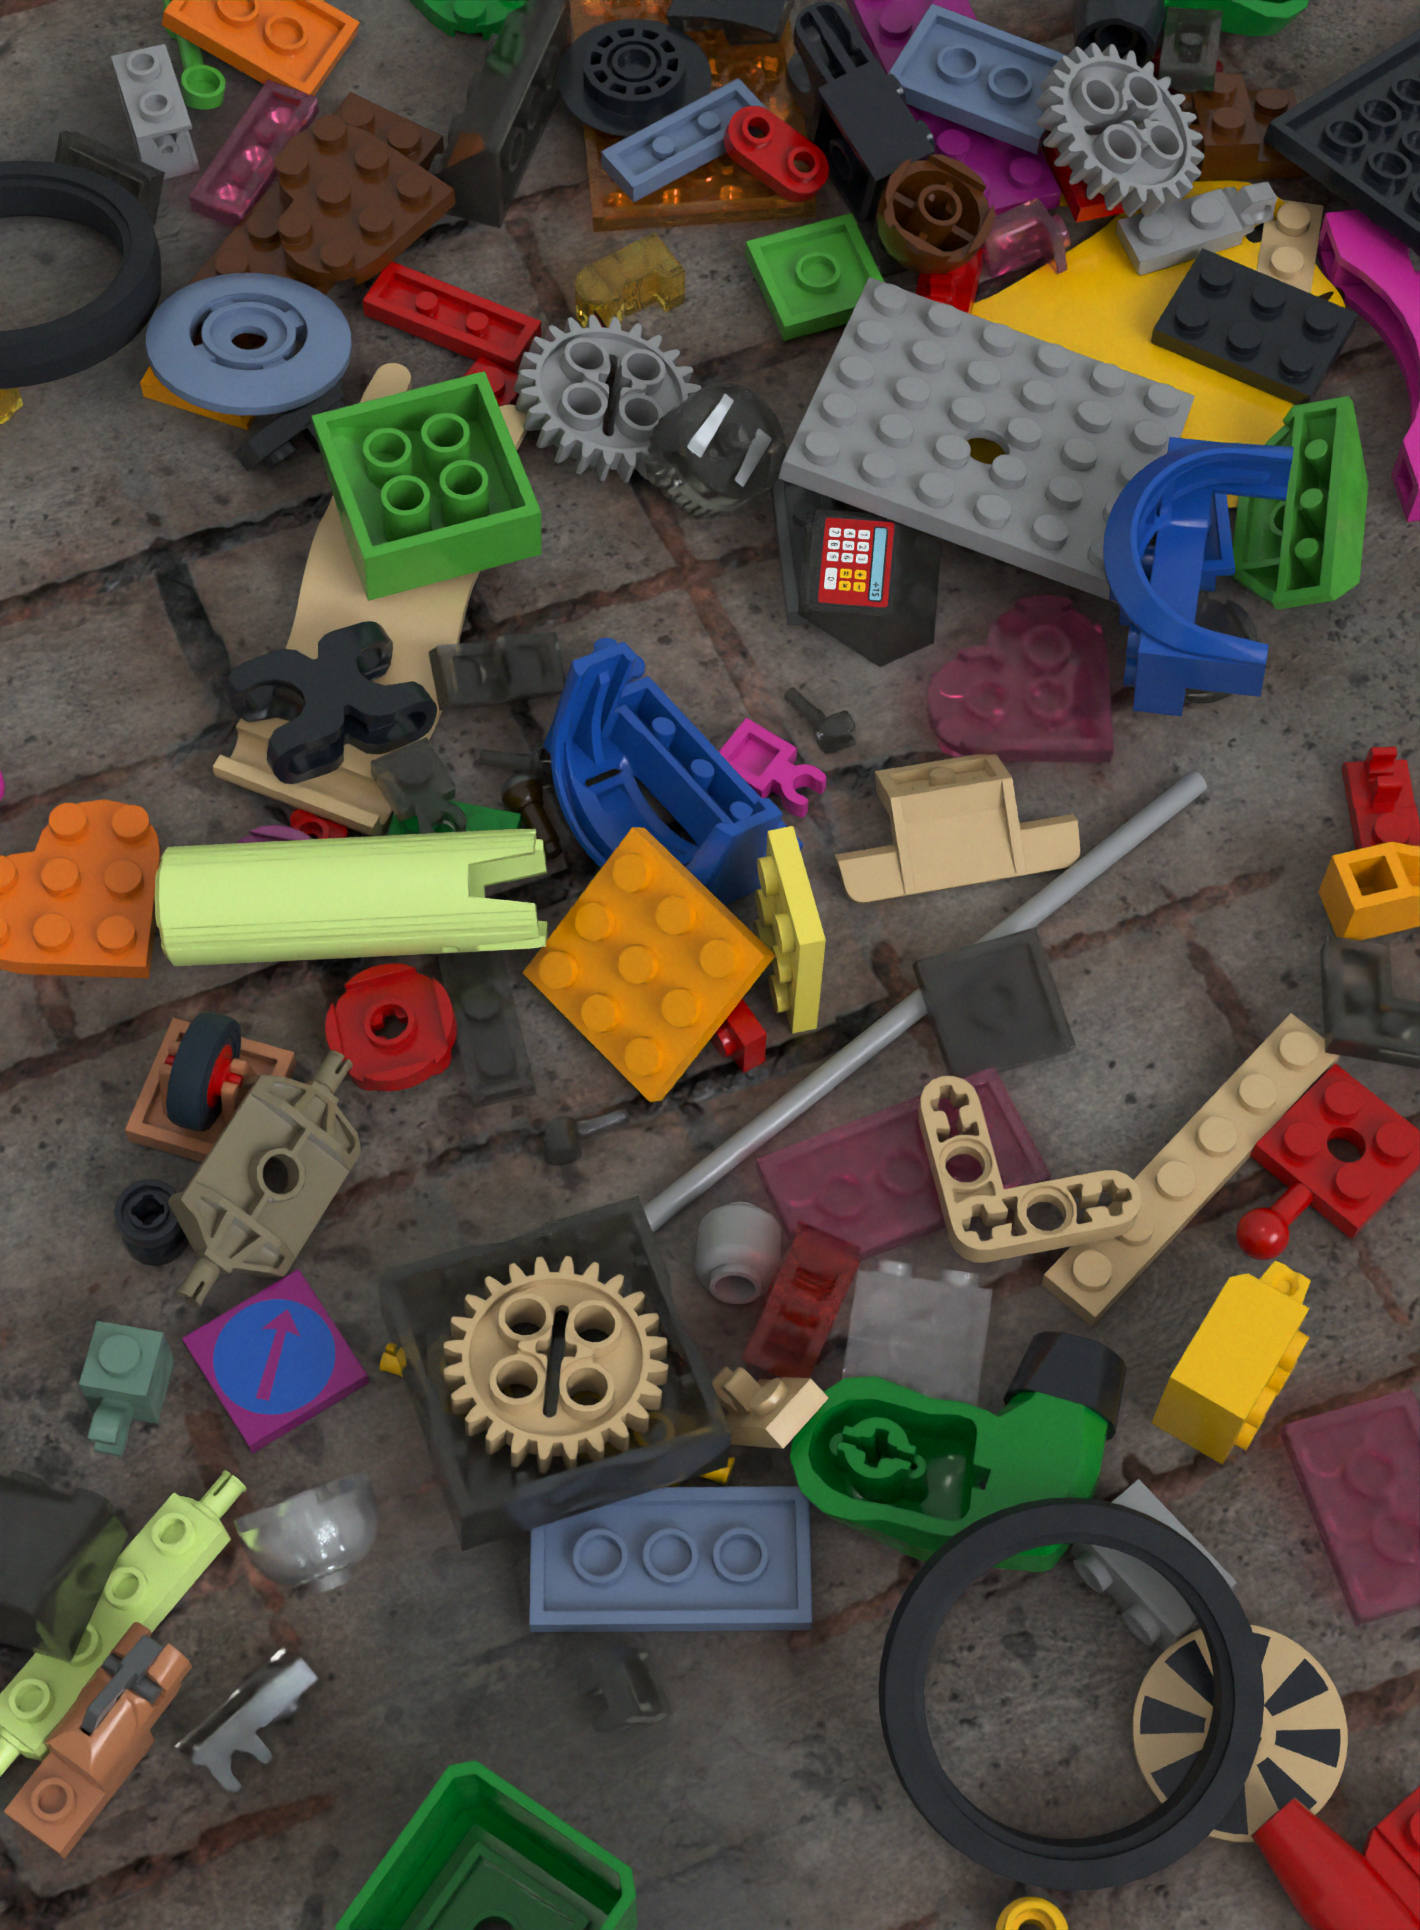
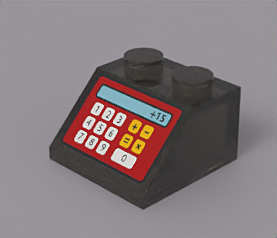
M814 509L807 513L797 614L879 667L934 644L941 542L928 533L874 513Z

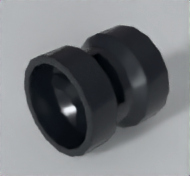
M146 1179L128 1186L118 1197L114 1209L116 1224L122 1234L126 1249L137 1261L152 1266L168 1264L177 1259L184 1252L189 1242L168 1204V1200L176 1191L172 1186L160 1180ZM149 1212V1214L145 1216L141 1221L140 1218L143 1216V1214Z

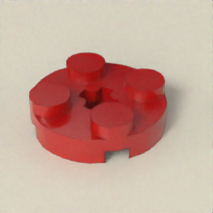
M389 963L361 971L344 985L347 991L339 998L335 1007L333 1003L331 1004L327 1012L325 1034L330 1050L337 1051L345 1056L342 1062L345 1059H349L353 1063V1067L348 1071L347 1075L352 1078L354 1084L360 1089L366 1091H398L411 1088L426 1081L433 1075L442 1073L452 1060L451 1049L457 1036V1019L454 1008L444 987L434 978L432 981L428 976L417 973L415 967L402 963ZM390 1015H396L400 1023H408L406 1029L401 1031L400 1035L395 1038L386 1039L385 1036L375 1035V1031L385 1027L384 1018Z

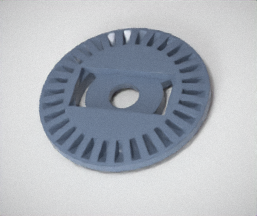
M263 273L224 274L192 283L176 291L156 309L146 331V354L149 365L158 380L168 390L198 407L233 415L275 414L301 407L316 400L333 388L342 378L349 365L352 353L351 331L348 321L332 300L307 284L290 278ZM203 324L201 331L202 344L194 346L193 341L199 326ZM242 333L260 335L266 339V343L262 347L253 350L238 348L231 341L235 336ZM296 341L305 342L302 349L293 357L296 350Z

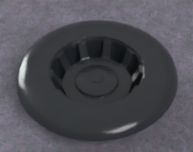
M624 19L601 24L579 36L567 48L561 58L557 82L564 103L578 120L601 133L627 138L708 95L711 87V69L703 50L684 32L657 21Z

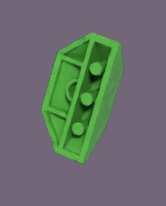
M1350 396L1292 406L1282 420L1285 425L1265 443V445L1294 447L1286 501L1238 496L1233 540L1235 575L1230 576L1234 582L1276 610L1335 601L1360 583L1368 480L1354 405Z

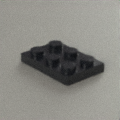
M1202 248L1153 328L1151 343L1292 404L1301 405L1313 401L1354 330L1358 313Z

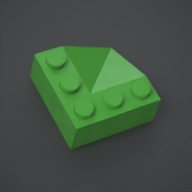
M485 371L311 415L312 425L348 547L368 601L541 555V510Z

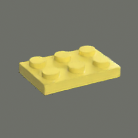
M793 826L769 830L767 832L766 857L757 858V870L761 889L755 890L759 919L753 921L754 934L776 955L772 960L774 974L768 977L770 995L776 1013L786 1011L793 1034L817 1029L826 939Z

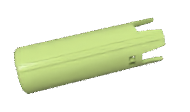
M504 829L167 847L162 854L155 876L156 924L159 927L163 953L173 966L531 949L546 947L549 923L547 921H538L535 903L485 897V886L547 874L544 844L542 839H536V829Z

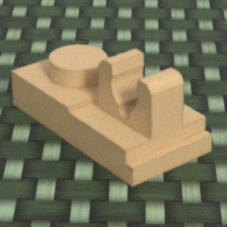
M724 1367L707 1386L709 1392L729 1412L717 1425L716 1429L721 1433L720 1436L731 1445L784 1449L828 1399L826 1394L811 1378L782 1377L781 1379H759L756 1382L742 1367H738L734 1372L728 1367Z

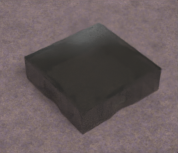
M639 1196L547 1222L541 1227L511 1240L484 1245H469L377 1273L380 1310L462 1551L727 1467L732 1432L699 1348L685 1330L677 1314L671 1290V1277ZM565 1256H570L573 1261L574 1274L583 1276L587 1268L593 1262L599 1263V1282L606 1284L618 1274L624 1276L623 1298L636 1292H643L645 1295L644 1310L641 1315L657 1313L659 1316V1330L655 1336L667 1338L666 1358L661 1360V1362L668 1364L667 1384L657 1386L662 1390L660 1409H645L649 1414L648 1430L642 1433L627 1427L629 1433V1448L627 1451L622 1452L609 1442H606L604 1444V1459L594 1462L587 1452L578 1454L577 1467L570 1470L566 1468L562 1456H553L550 1467L545 1474L539 1471L536 1454L528 1453L523 1462L516 1468L511 1466V1446L505 1444L491 1455L486 1453L485 1438L488 1430L473 1436H468L465 1433V1418L469 1412L453 1414L450 1395L456 1390L446 1389L444 1386V1368L450 1366V1364L444 1362V1342L455 1340L451 1336L450 1321L452 1317L468 1318L465 1314L464 1300L467 1294L487 1300L484 1282L486 1277L490 1276L505 1286L509 1284L510 1264L515 1263L525 1276L535 1274L537 1257L544 1258L550 1272H559ZM560 1310L555 1314L551 1362L547 1369V1394L543 1414L546 1417H553L557 1412L561 1362L564 1358L565 1329L568 1319V1313L564 1310ZM523 1322L512 1326L510 1329L520 1335H531L538 1332L541 1328L536 1324ZM589 1329L578 1335L589 1342H601L609 1337L604 1331ZM512 1384L505 1387L501 1392L515 1399L524 1398L530 1395L533 1390L522 1384ZM580 1391L571 1397L574 1402L584 1406L594 1405L603 1399L597 1393L590 1391Z

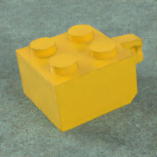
M1276 1260L1260 1279L1249 1273L1229 1277L1171 1374L1151 1423L1222 1465L1234 1445L1246 1451L1263 1423L1275 1397L1279 1395L1292 1373L1299 1356L1310 1338L1300 1332L1299 1328L1310 1309L1302 1303L1311 1280Z

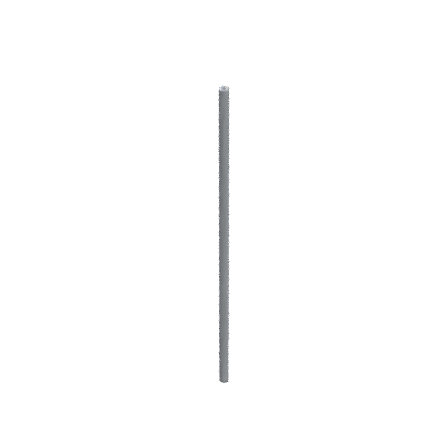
M1190 771L573 1262L574 1274L583 1276L593 1262L599 1263V1276L1206 791L1207 784L1204 778L1196 771ZM523 1322L512 1326L510 1329L514 1333L526 1335L537 1325Z

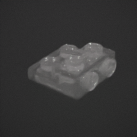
M873 1258L871 1272L857 1271L842 1379L878 1376L931 1398L960 1401L977 1407L993 1290L978 1288L980 1274L940 1268L938 1281L911 1278L913 1264Z

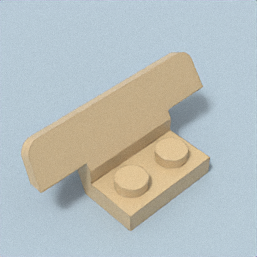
M993 751L875 771L877 795L890 816L893 845L834 854L845 895L854 903L865 904L1066 869L1072 866L1080 856L1078 820L1074 814L1019 823L1012 776Z

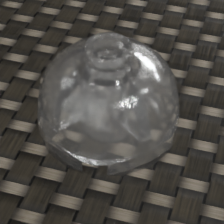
M365 1469L285 1498V1500L273 1504L274 1506L266 1509L262 1507L233 1520L252 1565L267 1580L282 1586L309 1583L313 1595H317L353 1581L349 1567L370 1553L378 1538L380 1515L376 1495Z

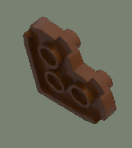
M325 115L318 118L314 122L313 127H309L292 137L274 159L276 177L281 189L282 199L288 206L277 222L279 239L284 251L286 264L299 278L320 287H325V280L343 281L355 278L356 285L369 280L386 268L456 204L454 188L373 134L353 125H348L342 118L335 115Z

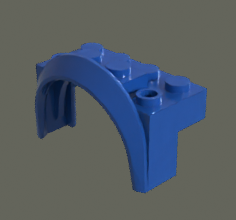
M1169 437L1167 454L1157 458L1140 470L1119 494L1107 520L1104 534L1103 559L1106 578L1110 587L1109 600L1116 601L1120 607L1119 625L1129 626L1123 686L1135 688L1133 711L1182 717L1186 688L1261 697L1269 645L1200 627L1195 624L1212 493L1286 501L1294 447L1225 443ZM1157 532L1156 544H1149L1150 540Z
M624 641L573 660L543 746L551 754L553 782L561 810L572 833L586 853L602 868L632 827H641L653 835L724 905L754 893L757 889H761L757 870V858L766 857L767 832L788 827L781 820L783 813L769 798H761L649 676L626 684L637 655ZM612 769L621 770L619 774L591 786H586L587 779L595 778L597 775ZM634 777L639 779L648 788L649 792L660 801L686 830L697 846L678 836L659 818L645 799ZM797 837V841H798L799 848H800V851H801V849H802V847H803L804 844H803L802 841Z

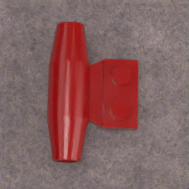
M1420 1786L1415 1788L1367 1832L1368 1837L1362 1854L1295 1797L1251 1835L1295 1909L1312 1930H1420Z

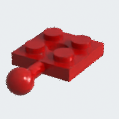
M1335 1063L1255 1144L1250 1156L1284 1183L1288 1189L1270 1208H1255L1241 1217L1236 1228V1239L1240 1249L1247 1256L1256 1260L1276 1258L1288 1245L1290 1237L1288 1226L1309 1205L1350 1239H1353L1420 1169V1131ZM1333 1139L1349 1141L1357 1148L1360 1159L1354 1162L1338 1160L1330 1153L1327 1142Z

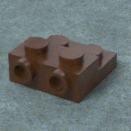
M1214 72L1206 75H1188L1186 89H1179L1177 94H1184L1186 97L1179 106L1182 112H1190L1197 117L1188 126L1189 129L1203 136V139L1195 146L1204 154V159L1197 165V168L1202 172L1198 177L1199 181L1299 178L1310 176V174L1298 165L1288 161L1283 154L1263 140L1269 123L1298 105L1293 89L1279 90L1276 88H1266L1257 91H1247L1242 73Z

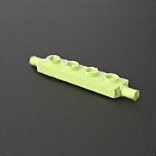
M224 1470L222 1475L199 1501L179 1496L174 1492L0 1693V1777L19 1754L39 1761H43L50 1751L44 1744V1741L72 1707L82 1688L103 1664L134 1622H139L150 1629L152 1633L228 1544L231 1538L220 1518L242 1492H245L247 1489L238 1478Z

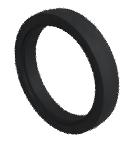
M28 160L0 162V218L42 216L78 222L106 236L123 255L121 267L112 283L99 297L81 309L40 325L0 331V389L47 383L84 371L106 360L125 347L142 331L151 319L161 293V256L159 245L150 217L142 204L134 195L111 179L80 167L61 163Z
M1069 1497L1025 1502L996 1511L975 1521L955 1534L925 1562L906 1588L895 1609L887 1631L880 1662L878 1692L883 1737L891 1763L900 1783L916 1809L939 1835L971 1860L1004 1877L1046 1889L1080 1891L1120 1886L1160 1871L1189 1853L1213 1831L1238 1798L1253 1765L1263 1725L1264 1684L1258 1647L1242 1606L1224 1577L1196 1546L1170 1526L1124 1505L1097 1499ZM1068 1543L1098 1545L1126 1553L1145 1562L1170 1582L1190 1607L1204 1634L1210 1653L1214 1681L1213 1712L1209 1731L1203 1748L1183 1783L1164 1803L1139 1821L1117 1831L1081 1839L1045 1838L1027 1834L1004 1825L973 1805L948 1778L938 1760L928 1732L924 1706L925 1672L929 1653L943 1619L957 1598L984 1572L1005 1559L1037 1547Z

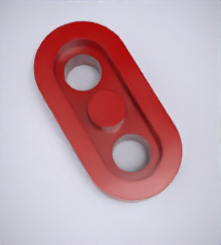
M747 106L741 108L732 116L725 129L723 141L726 152L733 161L789 201L804 202L818 194L826 182L829 173L827 158L819 147L766 108ZM754 126L760 129L764 134V138L753 137L749 133L748 127ZM793 161H803L809 167L810 172H800L796 169Z

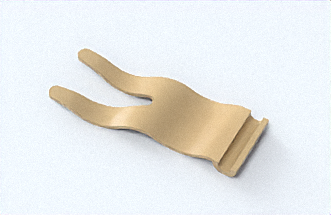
M388 363L378 368L366 388L360 403L409 391L412 386L409 370L397 363ZM515 405L500 406L499 408L517 450L527 433V430L523 428L526 413L516 411ZM332 496L311 545L301 584L295 619L285 649L297 650L311 659H317L318 642L325 634L361 622H377L393 641L391 665L386 674L373 682L391 685L415 681L422 685L437 705L438 711L435 722L429 733L424 737L383 754H366L351 744H345L344 762L337 770L300 783L285 784L274 775L268 766L267 749L269 739L274 730L289 721L273 718L247 722L240 719L236 725L238 739L235 749L230 758L219 755L213 765L214 775L227 782L335 822L367 836H383L391 824L400 791H403V779L413 761L431 738L442 713L453 676L469 598L480 571L368 601L348 547L334 496Z

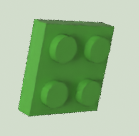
M852 213L746 241L745 257L784 341L847 324L868 278L871 277L884 282Z

